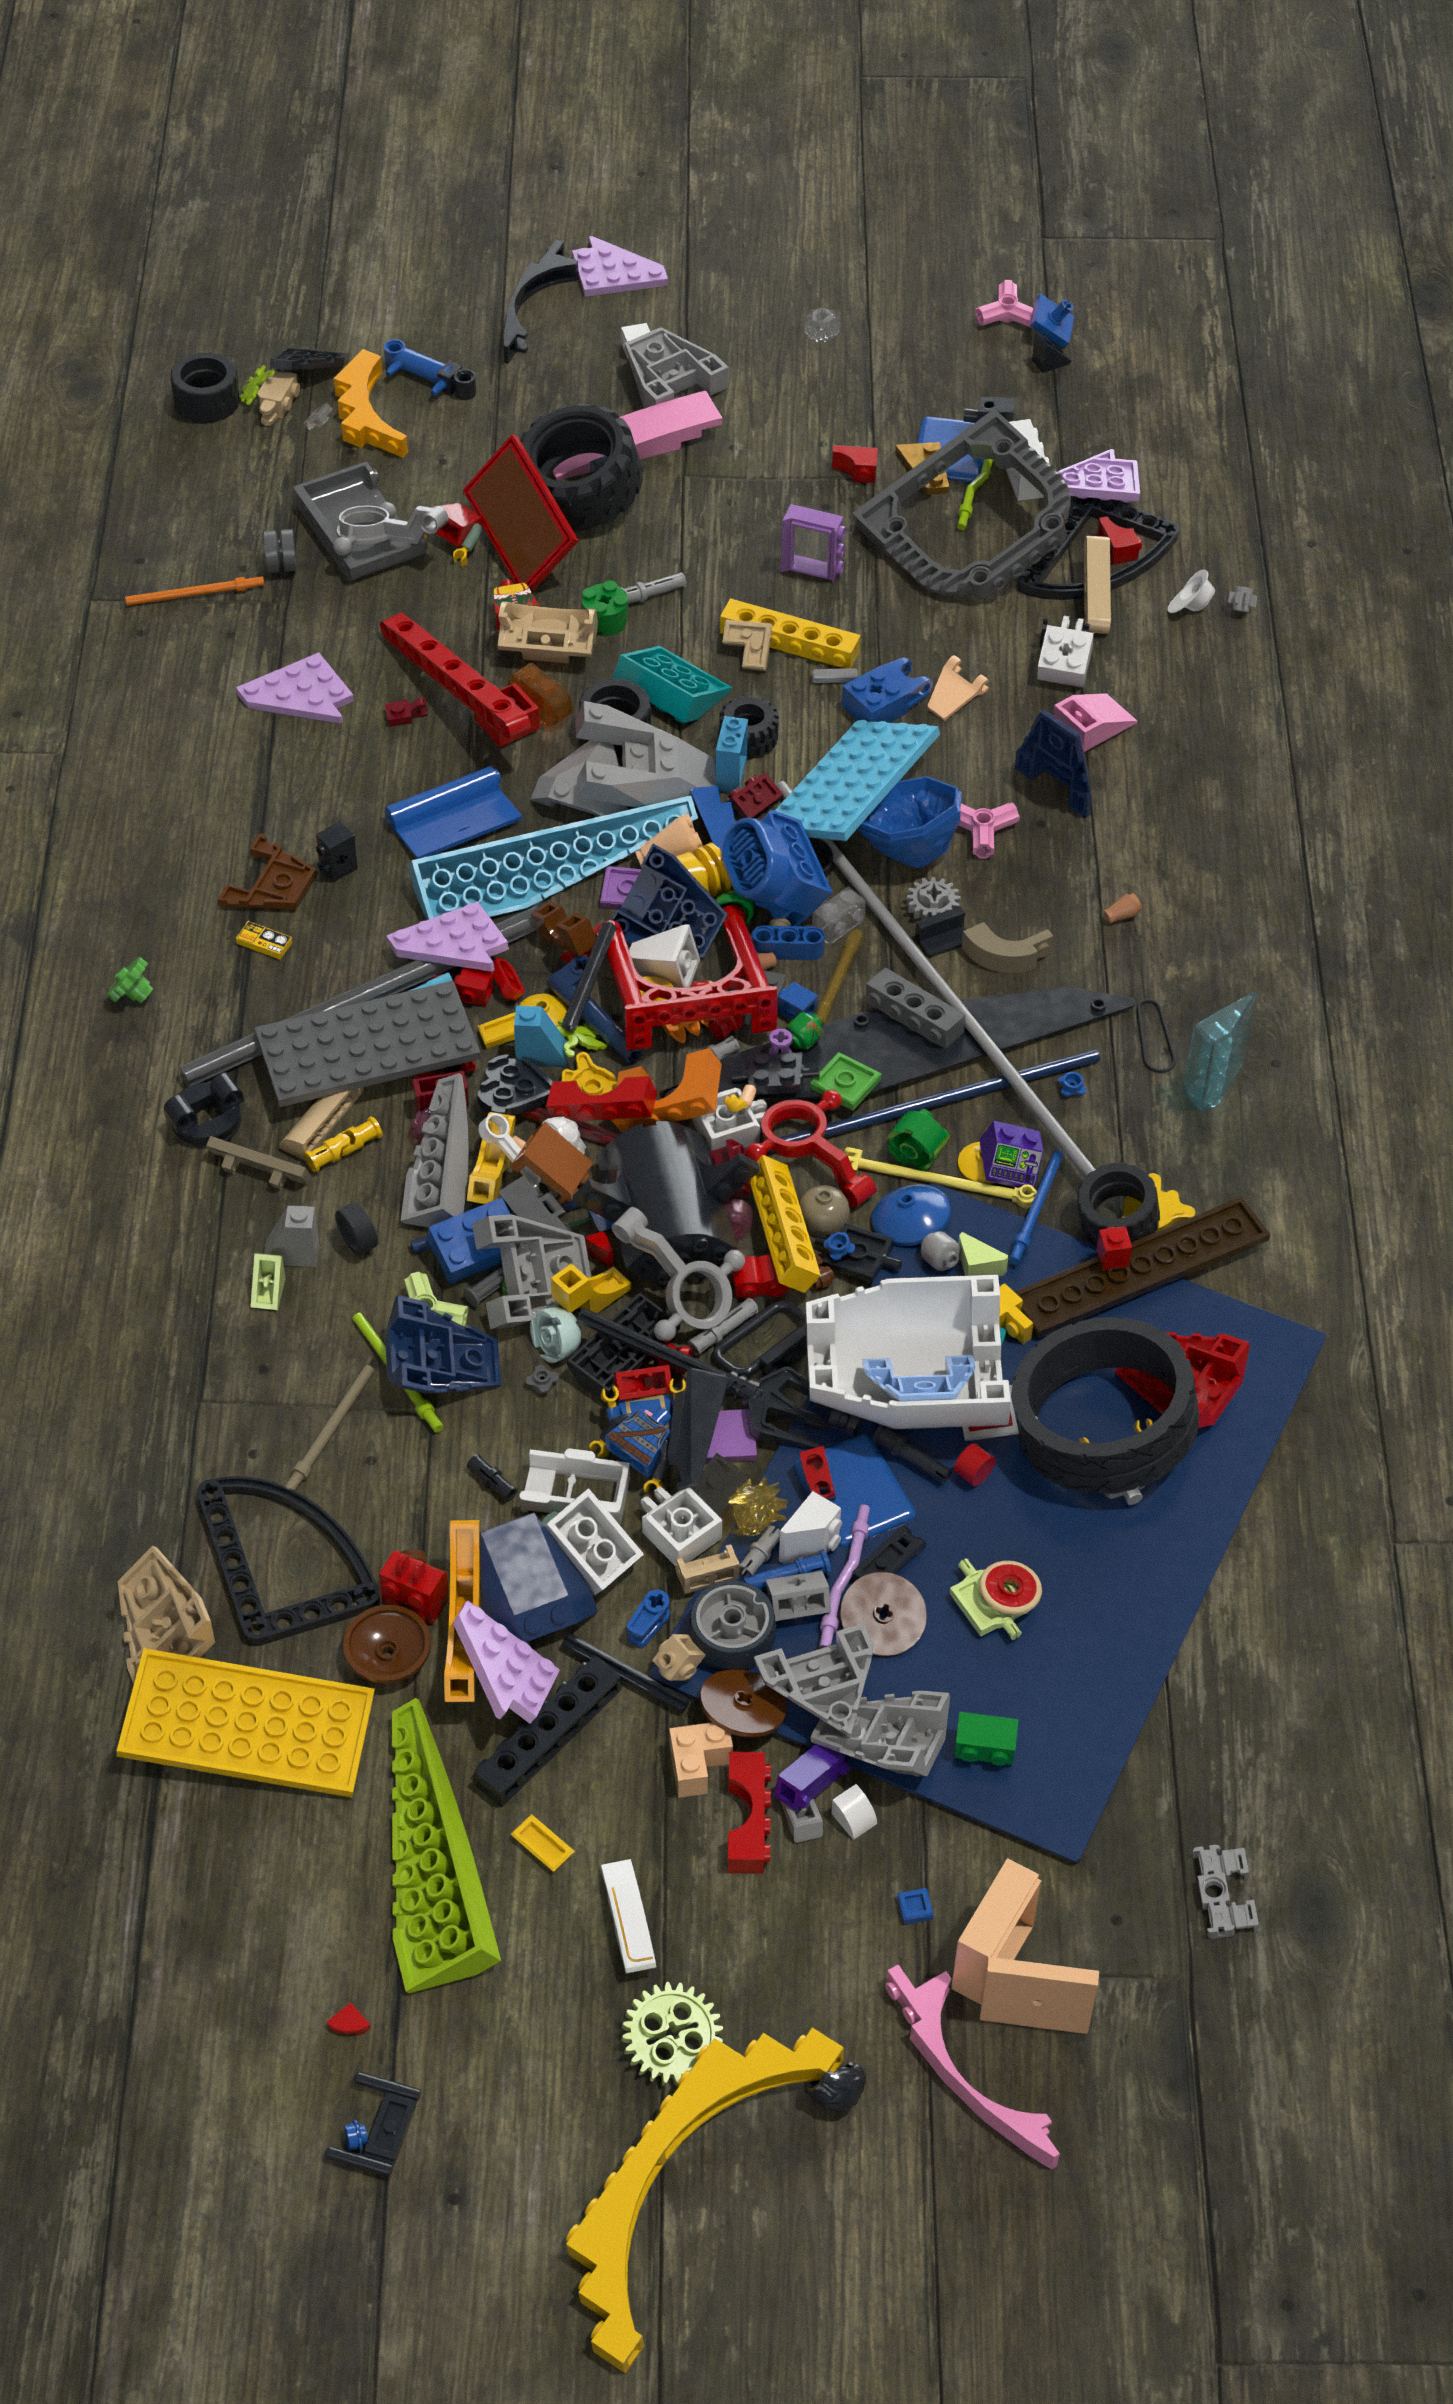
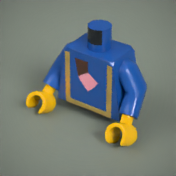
M673 1379L670 1381L669 1386L672 1393H674L673 1398H671L670 1394L619 1400L618 1405L615 1402L619 1396L618 1389L612 1386L614 1392L612 1399L607 1398L605 1389H602L601 1398L608 1404L606 1412L609 1422L612 1418L627 1413L633 1414L639 1409L652 1416L659 1407L665 1409L672 1417L675 1393L686 1390V1382L683 1379V1388L680 1391H676L672 1387ZM672 1418L665 1425V1427L668 1428L669 1431H671Z

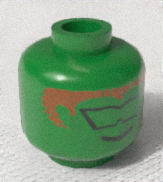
M805 1012L798 1014L786 1026V1030L792 1034L790 1045L796 1050L810 1049L823 1036L821 1028L823 1023L821 1019L815 1014L810 1015Z

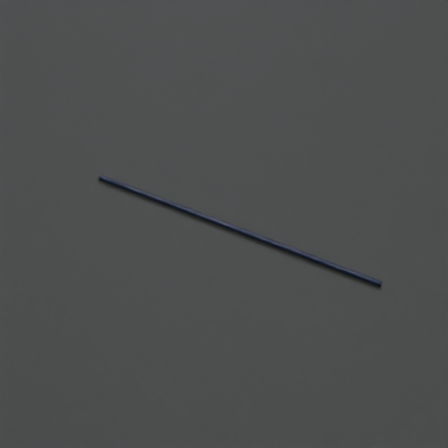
M1094 1049L1017 1072L1027 1082L1100 1061V1055L1098 1050ZM1004 1075L847 1118L827 1124L823 1138L903 1117L909 1111L919 1112L921 1109L928 1110L1012 1085ZM817 1128L783 1136L780 1139L786 1141L804 1140L813 1135ZM770 1149V1150L767 1152V1154H771V1153H774V1152ZM566 1200L561 1204L565 1211L581 1207L575 1204L573 1200L571 1202ZM545 1204L544 1206L547 1208V1210H548L551 1214H553V1212H552V1211L549 1209V1207ZM427 1236L410 1241L414 1254L432 1249Z

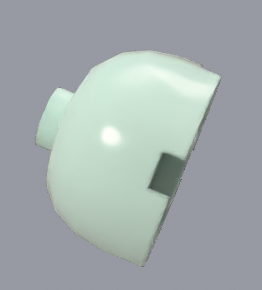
M561 1307L545 1308L535 1312L537 1316L532 1318L530 1322V1333L535 1348L541 1347L546 1353L540 1356L549 1363H555L570 1357L579 1348L581 1342L582 1327L577 1322L576 1317Z

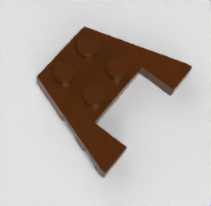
M258 834L249 848L250 855L269 860L268 864L251 890L227 884L217 899L218 906L296 910L317 876L316 869L294 854L290 856L282 851L280 845L272 844L267 841L264 835Z

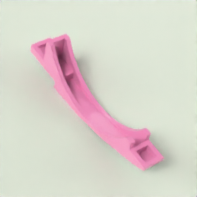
M899 1965L889 1969L887 1983L885 1984L886 1990L894 2001H899L903 2007L902 2012L905 2019L912 2025L910 2040L943 2082L984 2122L1026 2154L1051 2170L1057 2167L1059 2152L1048 2138L1050 2131L1047 2127L1052 2124V2121L1047 2114L1020 2112L994 2103L970 2086L952 2063L945 2048L941 2031V2012L950 1992L948 1986L951 1982V1977L947 1971L915 1989Z

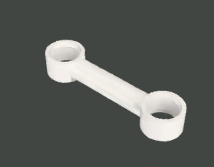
M490 1114L479 1124V1134L484 1141L492 1144L497 1143L511 1162H513L521 1149L508 1134L509 1123L501 1114ZM488 1121L498 1126L500 1135H495L490 1131ZM527 1166L520 1171L529 1182L533 1181L538 1188L539 1182L545 1184L554 1198L559 1195L556 1190Z

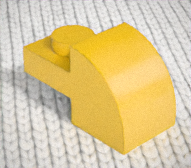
M1004 1283L999 1287V1327H1005L1010 1336L1017 1338L1024 1344L1031 1339L1033 1322L1021 1312L1023 1300Z

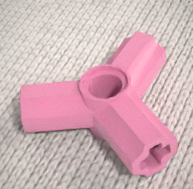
M1004 280L998 286V301L976 308L975 316L980 326L1000 320L1006 323L1016 321L1032 328L1030 322L1033 308L1018 302L1017 285L1012 280Z
M1013 802L992 810L986 808L975 810L961 804V822L958 826L971 831L973 854L978 856V858L987 859L990 855H994V832L1019 822L1020 816Z

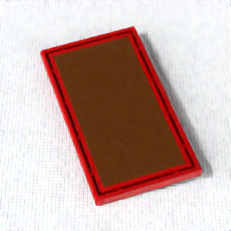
M514 434L504 442L462 490L473 511L481 516V525L515 584H527L531 593L579 542L520 439Z

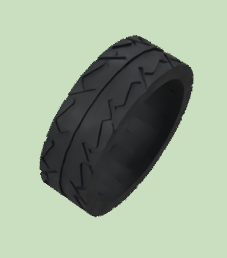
M1106 1317L1079 1321L1073 1326L1071 1324L1039 1341L1035 1348L1032 1347L1021 1360L1014 1375L1011 1399L1022 1449L1026 1450L1027 1453L1024 1454L1033 1468L1046 1479L1050 1478L1052 1479L1051 1482L1068 1490L1083 1493L1094 1492V1494H1116L1134 1490L1138 1486L1143 1487L1162 1478L1174 1469L1177 1463H1180L1191 1450L1198 1432L1200 1414L1189 1359L1185 1358L1187 1354L1175 1339L1164 1331H1158L1159 1328L1143 1321ZM1118 1367L1142 1371L1163 1381L1174 1392L1169 1407L1156 1422L1131 1437L1114 1442L1084 1443L1066 1439L1048 1430L1036 1418L1043 1403L1054 1390L1082 1373L1097 1369Z

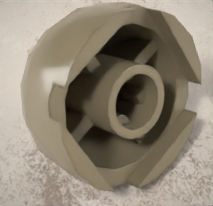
M828 1185L815 1186L810 1188L800 1199L799 1205L808 1235L812 1237H818V1234L827 1237V1235L840 1232L844 1224H848L850 1221L848 1200L835 1187Z

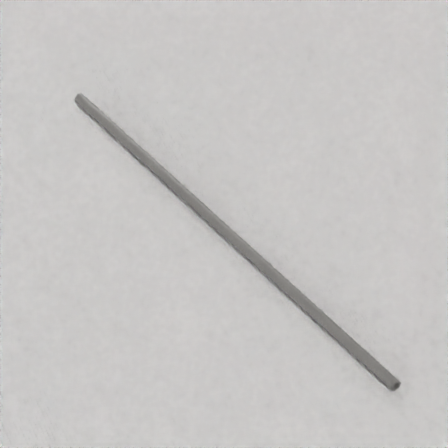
M781 781L776 785L783 793L782 798L785 800L792 790L785 781ZM820 839L831 848L833 862L942 999L948 1005L965 1014L966 1029L1086 1178L1091 1171L1096 1170L831 839Z

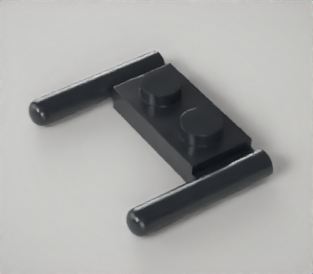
M357 2072L353 2078L355 2084L386 2093L366 2144L364 2155L329 2146L325 2150V2157L390 2177L414 2115L416 2104L420 2099L421 2089L363 2072Z

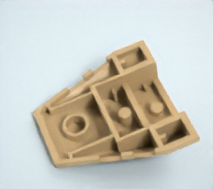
M152 1546L118 1581L121 1616L126 1617L128 1631L123 1633L124 1642L129 1643L130 1658L126 1659L127 1669L133 1684L143 1648L200 1658L215 1643L211 1620L202 1598L159 1549Z

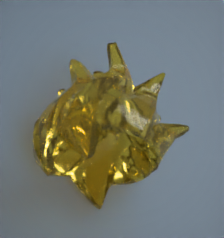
M763 1477L758 1485L752 1487L751 1479H747L744 1484L735 1489L733 1495L728 1500L729 1503L733 1504L734 1516L739 1529L730 1530L731 1533L755 1536L760 1534L771 1523L786 1520L784 1515L776 1512L780 1509H786L787 1505L785 1504H788L787 1500L775 1497L781 1491L780 1488L775 1489L779 1485V1481L766 1486L767 1478Z

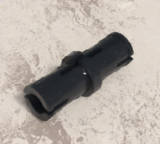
M478 1454L470 1458L467 1468L482 1480V1484L487 1489H493L506 1502L515 1497L518 1489L502 1476V1472L497 1467L493 1468Z

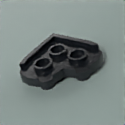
M508 1054L497 1056L488 1062V1067L485 1070V1081L481 1083V1089L478 1091L477 1103L488 1114L489 1112L511 1116L517 1115L547 1103L553 1081L532 1061L525 1057L519 1060L509 1059Z

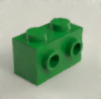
M959 1712L954 1757L968 1762L978 1760L991 1762L998 1766L1013 1765L1019 1719Z

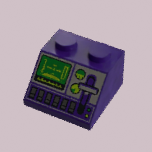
M993 1121L979 1139L986 1181L1017 1188L1023 1185L1035 1187L1043 1155L1040 1131Z

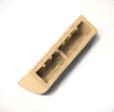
M364 1088L318 1098L280 1142L279 1148L306 1161L304 1152L307 1150L313 1151L317 1148L364 1092Z

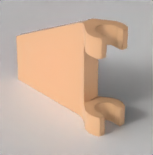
M955 655L943 667L927 706L930 712L943 721H946L975 696L982 695L989 689V687L984 685L988 682V679L983 675H979L973 684L958 675L962 670L958 666L961 663V659Z

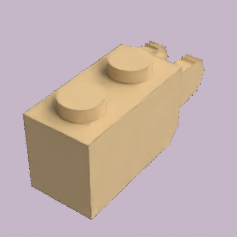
M272 369L275 371L274 375L267 377L257 393L259 411L263 414L261 417L263 425H273L277 418L283 419L287 410L291 409L292 401L300 392L297 374L290 372L281 373L277 372L276 369Z

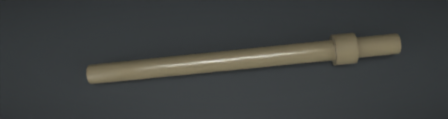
M365 1365L303 1460L296 1463L292 1469L293 1475L285 1485L287 1489L296 1490L301 1481L307 1479L312 1471L311 1466L374 1373V1369L371 1366Z

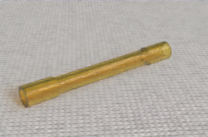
M858 929L850 930L820 1003L815 1009L814 1014L821 1019L823 1025L826 1024L835 998L853 957L864 938L863 932Z

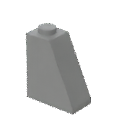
M287 1206L266 1240L264 1254L282 1256L284 1266L317 1267L320 1244L315 1207Z

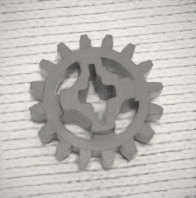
M932 877L931 881L922 878V884L914 882L913 888L908 889L906 902L908 912H914L915 919L919 917L925 919L960 906L961 896H958L959 890L953 889L952 882L947 885L944 884L945 879L943 878L939 882L936 881L935 877Z

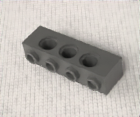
M886 967L866 984L865 1002L944 1049L964 1033V1013Z

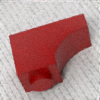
M833 445L832 468L847 472L853 477V482L875 483L878 448Z
M1108 517L1099 518L1097 536L1110 538V561L1112 565L1138 560L1139 550L1142 549V542L1140 537L1136 536L1133 528L1119 527L1112 523Z
M669 1365L613 1373L615 1387L619 1391L617 1401L672 1393L669 1386L671 1381Z

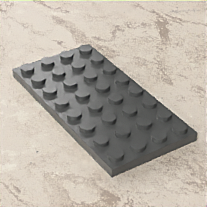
M454 981L255 1027L256 1037L279 1107L481 1059L478 1044Z

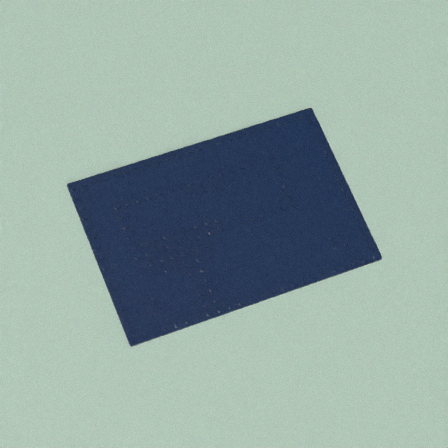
M929 1184V1186L942 1191L950 1204L951 1216L942 1232L946 1233L957 1243H959V1235L963 1232L1008 1255L1007 1271L1004 1275L998 1276L999 1287L1005 1283L1014 1292L1098 1257L1096 1245L1036 1222L1030 1235L1031 1242L1027 1251L1023 1252L1019 1263L1013 1265L1009 1262V1257L1013 1250L1012 1243L1015 1236L1020 1233L1026 1218L938 1184ZM921 1244L913 1246L894 1245L889 1257L902 1260L900 1271L883 1267L870 1288L879 1286L880 1281L885 1279L965 1276L960 1258L954 1267L945 1271H938L923 1260ZM1182 1278L1080 1320L1106 1317L1127 1318L1148 1323L1159 1328L1158 1331L1176 1332L1178 1336H1192V1333H1201L1202 1337H1216L1217 1334H1226L1247 1341L1250 1344L1243 1383L1215 1424L1198 1428L1191 1450L1180 1463H1177L1174 1469L1162 1478L1145 1485L1140 1490L1143 1498L1138 1503L1129 1505L1123 1495L1111 1499L1107 1498L1105 1494L1068 1490L1051 1482L1052 1479H1046L1033 1468L1024 1454L1027 1452L1022 1449L1019 1434L965 1441L962 1427L890 1428L901 1436L906 1435L909 1437L912 1445L952 1469V1474H947L949 1479L943 1485L902 1457L894 1458L891 1456L890 1451L879 1444L877 1445L878 1450L914 1506L916 1516L909 1522L865 1539L859 1565L901 1526L905 1525L908 1527L914 1537H920L926 1542V1546L919 1555H915L896 1575L908 1580L920 1592L926 1606L927 1618L920 1639L908 1651L892 1657L872 1656L862 1697H867V1701L885 1700L886 1694H894L895 1698L911 1697L913 1691L949 1693L950 1703L946 1738L928 1776L899 1774L846 1754L844 1761L856 1770L1074 1864L1080 1862L1326 1339V1335L1323 1332ZM1032 1329L1031 1339L1022 1344L1017 1338H1013L1007 1332L1001 1348L1002 1380H1008L1009 1385H1012L1014 1375L1021 1360L1032 1347L1035 1348L1036 1344L1049 1334L1038 1338ZM1118 1367L1089 1371L1066 1381L1054 1390L1043 1403L1037 1418L1048 1430L1060 1437L1080 1442V1438L1085 1437L1090 1443H1106L1137 1434L1133 1428L1137 1420H1139V1427L1143 1431L1147 1429L1146 1419H1150L1154 1423L1163 1414L1121 1380L1115 1373ZM809 1396L801 1407L803 1411L813 1412L828 1424L832 1411L816 1407L815 1402L810 1401ZM863 1418L856 1436L866 1434L873 1438L881 1424ZM795 1420L787 1432L791 1435L802 1432L815 1441L818 1447L824 1446V1449L851 1438L840 1429L836 1431L828 1428L827 1431L805 1427L800 1421ZM973 1443L980 1446L996 1460L989 1476L978 1486H973L954 1471V1465L960 1454ZM780 1444L718 1554L724 1553L726 1550L725 1546L731 1544L739 1564H741L750 1552L749 1547L753 1542H758L768 1526H775L773 1534L777 1529L781 1530L808 1497L793 1471V1464L798 1459H801L799 1452L809 1449ZM780 1540L770 1552L771 1556L768 1561L763 1562L754 1575L792 1564L779 1562ZM905 1543L901 1544L905 1548L908 1546ZM838 1545L834 1551L829 1550L827 1553L832 1574L828 1576L824 1574L829 1586V1593L849 1559L851 1546L842 1547ZM969 1559V1562L976 1571L984 1570L996 1562L1015 1561L1026 1565L1038 1576L1042 1585L1040 1601L1032 1610L1013 1621L1022 1632L1018 1638L1012 1640L1004 1627L997 1628L980 1636L950 1595V1588L966 1578L963 1571L958 1567L962 1560ZM745 1571L743 1576L739 1573V1579L733 1581L743 1582V1577H745V1575L748 1572ZM852 1577L841 1594L837 1614L839 1620L837 1631L843 1629L840 1620V1607L847 1589L856 1581ZM706 1588L695 1592L672 1634H689V1618L693 1603ZM767 1589L762 1590V1592L765 1593L767 1597ZM882 1608L880 1612H877L880 1614L879 1619L885 1620L886 1617H890L887 1615L888 1610ZM826 1613L776 1621V1634L771 1651L782 1648L786 1659L819 1650L822 1635L820 1625L822 1617ZM836 1633L833 1634L831 1646L836 1644ZM701 1661L696 1667V1673L691 1678L670 1681L660 1674L659 1667L654 1664L649 1677L678 1693L700 1702L699 1697L704 1682L711 1675L720 1671L711 1669V1667H708ZM757 1666L749 1670L760 1675ZM784 1696L787 1704L786 1716L782 1725L772 1733L811 1749L816 1743L811 1742L810 1737L820 1718ZM959 1712L1019 1719L1013 1765L998 1766L986 1761L976 1760L968 1762L961 1758H955Z

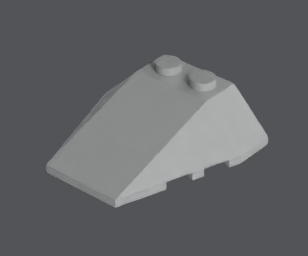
M913 1691L911 1697L895 1698L894 1694H886L885 1700L867 1701V1697H861L851 1738L820 1719L810 1739L811 1742L899 1774L928 1776L946 1738L950 1694L932 1691Z

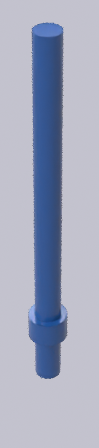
M1060 1150L1053 1152L1022 1229L1014 1238L1012 1243L1013 1250L1009 1257V1262L1013 1265L1019 1263L1023 1252L1027 1251L1029 1247L1031 1232L1063 1158V1152Z

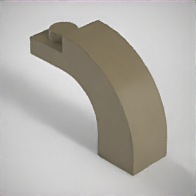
M983 922L963 931L961 948L973 961L987 969L1002 973H1021L1035 969L1037 959L1051 953L1053 935L1047 929L1024 940L1009 941L996 936Z

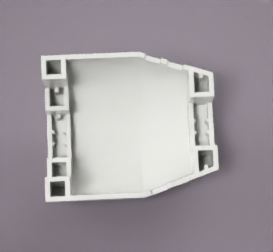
M998 1275L885 1279L880 1281L879 1286L865 1290L861 1286L856 1288L855 1293L842 1297L837 1293L806 1302L810 1401L893 1429L1008 1425L1010 1418L1009 1381L1002 1380ZM973 1355L975 1371L956 1399L897 1401L892 1399L864 1374L862 1359L890 1358L894 1377L945 1375V1356Z

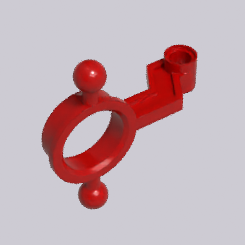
M827 1090L823 1093L821 1101L816 1105L803 1100L782 1101L773 1105L764 1113L761 1120V1129L766 1140L761 1144H750L746 1149L748 1158L757 1162L762 1155L766 1156L770 1149L774 1153L788 1158H799L811 1154L831 1168L841 1192L848 1200L849 1205L854 1208L877 1192L876 1184L867 1174L857 1176L848 1155L823 1138L827 1129L824 1111L836 1110L840 1107L842 1097L839 1092ZM790 1119L805 1120L814 1124L817 1128L813 1135L800 1141H786L780 1139L772 1132V1128L775 1125Z

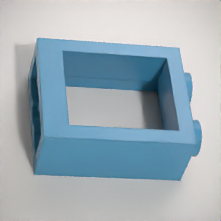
M724 716L716 747L715 786H718L719 792L731 793L737 787L741 788L747 763L748 719Z

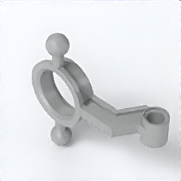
M384 502L379 507H352L344 510L339 515V526L336 529L339 538L334 541L333 548L338 555L343 556L351 551L352 544H375L387 539L418 544L426 533L434 534L448 522V513L440 506H434L433 508L418 506L407 522L391 519L396 515V508L389 502ZM371 523V525H357V524Z
M630 1207L612 1225L613 1233L622 1242L631 1243L634 1247L652 1254L671 1277L666 1289V1302L672 1316L668 1320H661L655 1325L654 1334L656 1338L664 1342L670 1341L675 1336L676 1327L680 1323L695 1329H708L720 1324L728 1315L732 1303V1290L727 1275L731 1271H739L743 1268L745 1264L743 1253L738 1250L727 1252L724 1256V1264L720 1268L706 1261H695L685 1265L661 1234L645 1228L648 1225L645 1215L637 1208ZM692 1272L705 1275L711 1281L715 1290V1306L712 1312L704 1319H696L690 1316L683 1308L680 1300L681 1284L686 1276Z

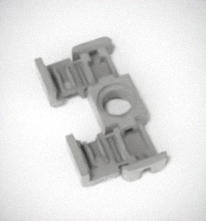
M1210 1845L1209 1850H1204L1203 1846L1195 1847L1193 1857L1199 1859L1202 1875L1198 1876L1202 1909L1208 1910L1211 1928L1207 1929V1936L1210 1939L1231 1937L1235 1933V1927L1236 1929L1253 1927L1254 1932L1259 1931L1254 1900H1248L1244 1905H1236L1235 1902H1232L1230 1906L1226 1877H1230L1232 1873L1237 1872L1244 1875V1880L1249 1879L1245 1849L1223 1850L1220 1855L1219 1845ZM1216 1885L1223 1892L1219 1897L1212 1898L1206 1894V1888Z

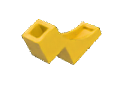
M571 1263L551 1277L552 1298L569 1313L578 1307L581 1310L586 1308L594 1313H598L631 1290V1282L614 1266L599 1275L586 1277Z

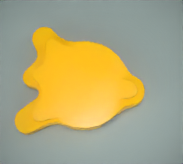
M586 1052L576 1055L577 1070L565 1069L562 1071L561 1081H577L581 1091L589 1095L605 1094L617 1086L614 1074L605 1068L596 1066Z
M1148 1174L1155 1182L1160 1209L1159 1227L1155 1232L1195 1216V1209L1193 1207L1184 1205L1179 1201L1177 1191H1161V1177L1158 1174ZM1126 1196L1123 1204L1122 1218L1135 1213L1142 1203Z

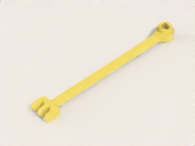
M850 1147L844 1149V1153L848 1155L856 1175L858 1169H864L1012 1199V1202H1016L1018 1206L1025 1209L1031 1207L1037 1193L1031 1185L1010 1189L862 1158V1150Z

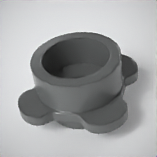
M538 1365L535 1367L534 1373L531 1376H527L526 1384L532 1386L533 1390L537 1393H547L552 1390L554 1382L559 1380V1375L556 1372H550L544 1365Z

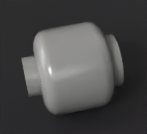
M937 1231L923 1239L921 1243V1256L923 1260L936 1270L945 1271L957 1264L960 1256V1246L946 1233Z

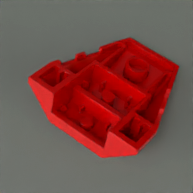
M1166 1332L1180 1344L1187 1354L1185 1358L1190 1361L1200 1413L1199 1428L1215 1424L1243 1383L1250 1348L1249 1342L1226 1334H1217L1216 1337H1202L1201 1333H1192V1336H1178L1176 1332ZM1117 1368L1115 1371L1116 1375L1161 1414L1167 1410L1173 1399L1174 1392L1163 1381L1135 1369Z

